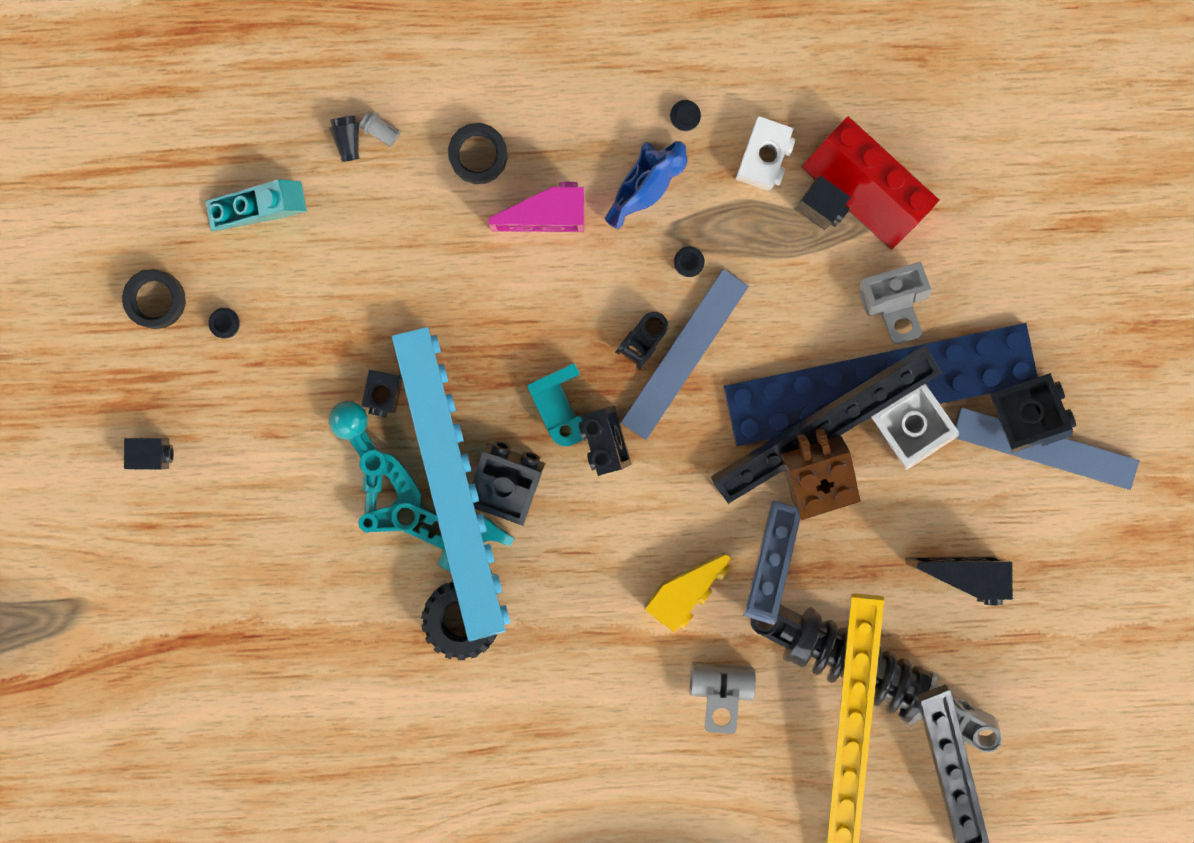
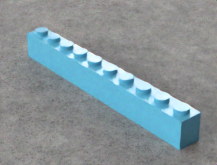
M428 327L393 335L392 340L468 641L471 642L505 633V625L510 624L506 605L499 606L497 594L503 593L498 574L491 575L489 563L495 561L491 545H484L481 533L487 532L483 514L476 515L473 503L479 501L475 483L468 484L466 472L471 471L467 453L461 454L458 443L464 440L460 424H453L450 413L456 412L452 393L445 395L443 383L449 381L444 364L438 365L435 354L441 353L437 335L430 336Z

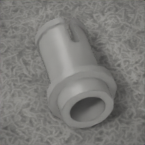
M368 111L361 120L359 127L363 129L364 134L370 133L391 148L401 131L380 119L377 112L371 113Z

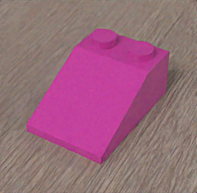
M559 182V187H551L488 218V225L492 232H584V187H578L577 182Z

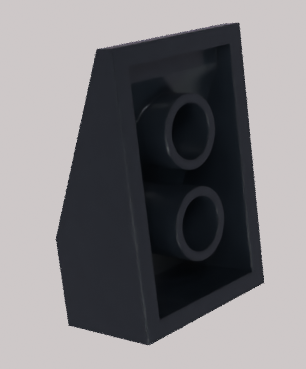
M905 557L907 565L976 597L977 602H984V605L998 606L1003 605V600H1013L1012 561L1000 557Z

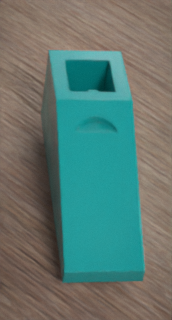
M278 179L205 201L211 231L266 222L307 212L301 181Z

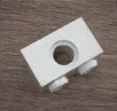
M758 116L735 179L767 191H771L774 184L780 185L786 169L781 167L784 155L790 156L796 140L791 137L794 128ZM762 148L771 149L775 154V160L764 162L759 156V150Z

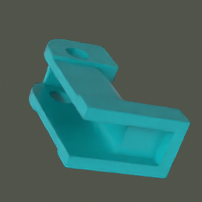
M575 363L527 385L551 438L556 444L565 447L583 440L578 425L582 421L581 416L576 417L561 386L562 383L580 375ZM563 425L570 426L572 430L570 436L563 437L560 434V428Z

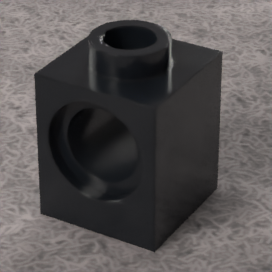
M369 370L361 405L369 408L368 414L387 417V412L396 413L402 377ZM379 386H385L389 390L390 395L385 403H378L375 400L374 392Z
M124 438V469H169V463H172L174 459L173 445H169V438Z

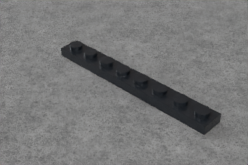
M924 345L711 476L712 482L729 504L784 470L781 454L799 449L797 435L804 434L810 445L818 443L816 430L820 428L824 429L828 439L841 436L942 374V371L930 351Z

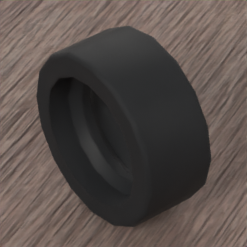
M471 123L458 129L452 136L448 147L449 161L455 173L464 181L472 184H487L497 179L504 171L508 160L507 147L501 134L492 126L483 123ZM473 136L488 138L496 148L494 163L489 169L482 172L468 170L460 160L462 144Z
M155 269L142 270L133 275L125 284L122 294L123 308L128 317L137 325L151 329L166 328L176 323L183 314L186 305L185 291L180 282L171 274ZM158 281L169 288L172 294V303L166 314L151 318L145 316L139 310L136 297L138 290L144 284Z

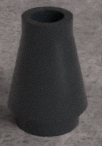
M355 115L330 119L331 127L329 130L340 154L341 162L360 159L359 123H356Z

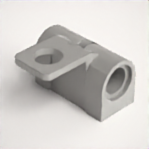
M921 262L861 279L860 295L867 315L872 316L882 313L891 341L894 344H900L921 336L922 330L913 309V303L928 299L931 293V287ZM899 319H907L912 324V330L907 334H900L894 328L895 322Z
M692 662L689 693L690 696L707 697L705 729L707 732L734 734L736 732L739 700L753 701L756 674L753 667ZM719 708L727 709L731 716L728 724L724 726L716 725L712 719L714 711Z

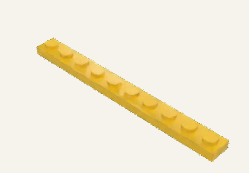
M851 593L827 843H859L884 596Z

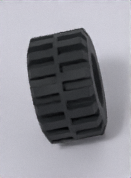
M452 580L441 585L426 601L421 619H423V624L421 625L422 632L426 633L427 637L425 639L427 643H431L435 647L433 650L438 654L442 652L445 654V658L451 659L455 657L458 660H465V658L471 657L472 659L489 649L497 635L469 642L467 636L454 635L447 629L444 623L445 610L450 604L458 601Z

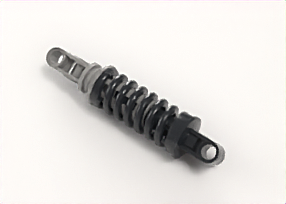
M780 604L777 620L774 625L751 618V627L757 634L785 647L783 660L792 662L800 667H805L810 658L813 657L816 659L812 668L813 674L820 675L826 665L831 667L827 674L828 682H836L839 676L843 678L848 628L838 630V626L833 620H826L822 623L820 613L816 612L812 607H809L803 615H800ZM879 647L873 705L879 706L884 700L887 701L886 711L889 714L895 713L900 708L898 716L901 717L904 723L910 726L915 724L918 719L923 721L916 695L939 687L936 685L938 675L920 666L912 668L909 660L905 658L897 660L894 652L885 651L882 653V648ZM951 690L963 741L982 752L997 750L1002 742L998 720L993 715L975 707L967 700L954 696ZM986 729L993 731L988 736L979 734L982 730Z

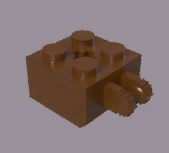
M823 428L816 430L818 443L810 445L804 434L797 435L799 449L781 454L791 500L801 520L861 502L850 450L842 436L828 439Z

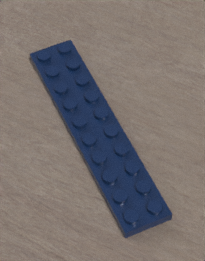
M1027 323L723 386L735 445L741 446L773 439L924 345L930 351L942 371V374L926 383L939 404L990 394L1037 378L1038 375Z

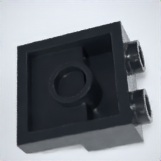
M1051 373L990 393L1012 453L1040 443L1042 446L1073 436V427L1077 426L1071 409L1065 410L1061 401L1065 399L1060 381H1053Z
M615 406L580 415L582 421L578 423L582 439L588 441L591 451L587 453L588 462L591 470H596L597 476L622 470L632 465Z
M494 441L493 444L487 442L472 482L475 483L479 498L478 502L473 503L474 508L523 526L546 463L541 462L540 457L533 452L525 451L521 455L510 451V445L505 442Z

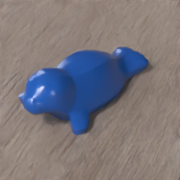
M674 141L666 148L655 150L651 143L645 142L641 147L638 161L621 184L615 201L605 216V221L615 229H620L627 215L646 209L656 203L665 193L672 177L679 175L686 168V145L681 141Z

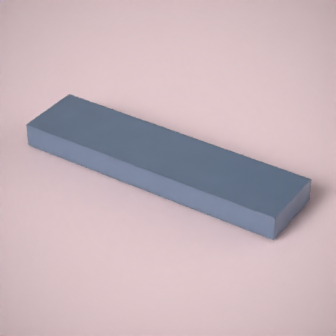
M775 500L771 503L743 616L772 625L777 620L800 523V516L795 506Z

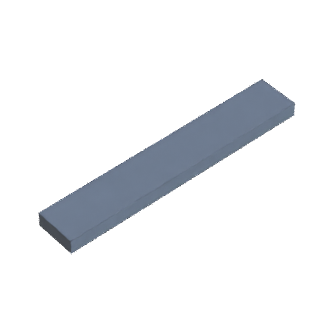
M722 270L621 421V424L647 440L749 286L726 270Z
M959 408L954 425L959 431V436L955 439L1127 490L1132 488L1140 461L1069 439H1063L1042 446L1040 443L1012 453L998 418L965 408Z

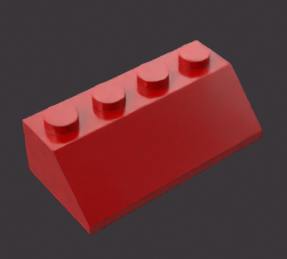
M849 116L840 123L801 167L814 180L821 175L849 195L851 198L846 204L850 207L849 212L891 250L940 201Z

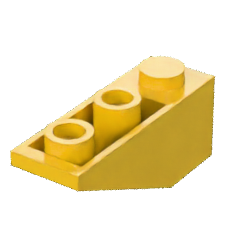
M721 553L662 582L645 604L644 610L675 633L678 627L683 630L694 616L690 613L697 603L702 605L712 593L709 587L716 578L722 580L731 568V565L728 564L731 558L727 554Z

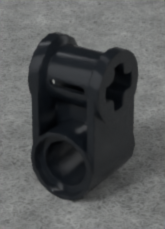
M659 312L647 313L634 330L629 332L615 353L618 355L623 354L635 363L636 369L640 371L668 330V322L665 316ZM651 317H657L663 323V330L657 335H651L645 329V323ZM629 346H633L635 349L641 352L642 355L639 356L632 349H630Z

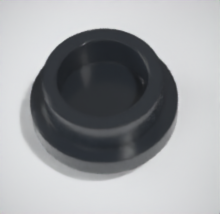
M690 100L677 102L670 112L671 123L680 131L693 130L701 119V111L698 105Z
M683 247L674 257V267L684 277L697 276L704 268V256L695 247Z
M219 308L209 318V329L218 338H231L239 331V316L229 308Z

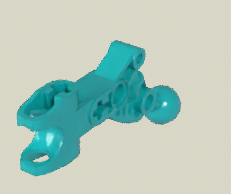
M354 401L338 403L329 414L328 424L336 437L350 440L360 457V468L363 471L362 491H366L364 515L358 521L359 528L366 533L404 531L443 549L437 565L451 572L442 534L437 533L435 536H431V529L424 525L420 527V531L415 529L421 520L422 514L427 516L423 522L430 525L438 521L436 512L422 505V493L414 478L398 458L376 449L365 431L368 425V416L360 404ZM384 474L393 484L397 493V499L391 506L376 510L377 492L382 491V478ZM407 507L413 510L415 514L413 523L404 524L400 521L398 514L401 508ZM483 516L487 532L481 533L483 543L496 541L511 546L515 537L498 527L489 518Z

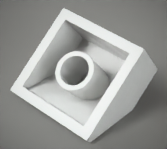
M926 384L871 417L906 470L959 436V431Z

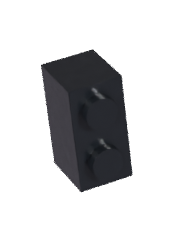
M820 175L810 186L795 207V210L825 230L830 225L836 227L850 210V207L846 204L851 197Z

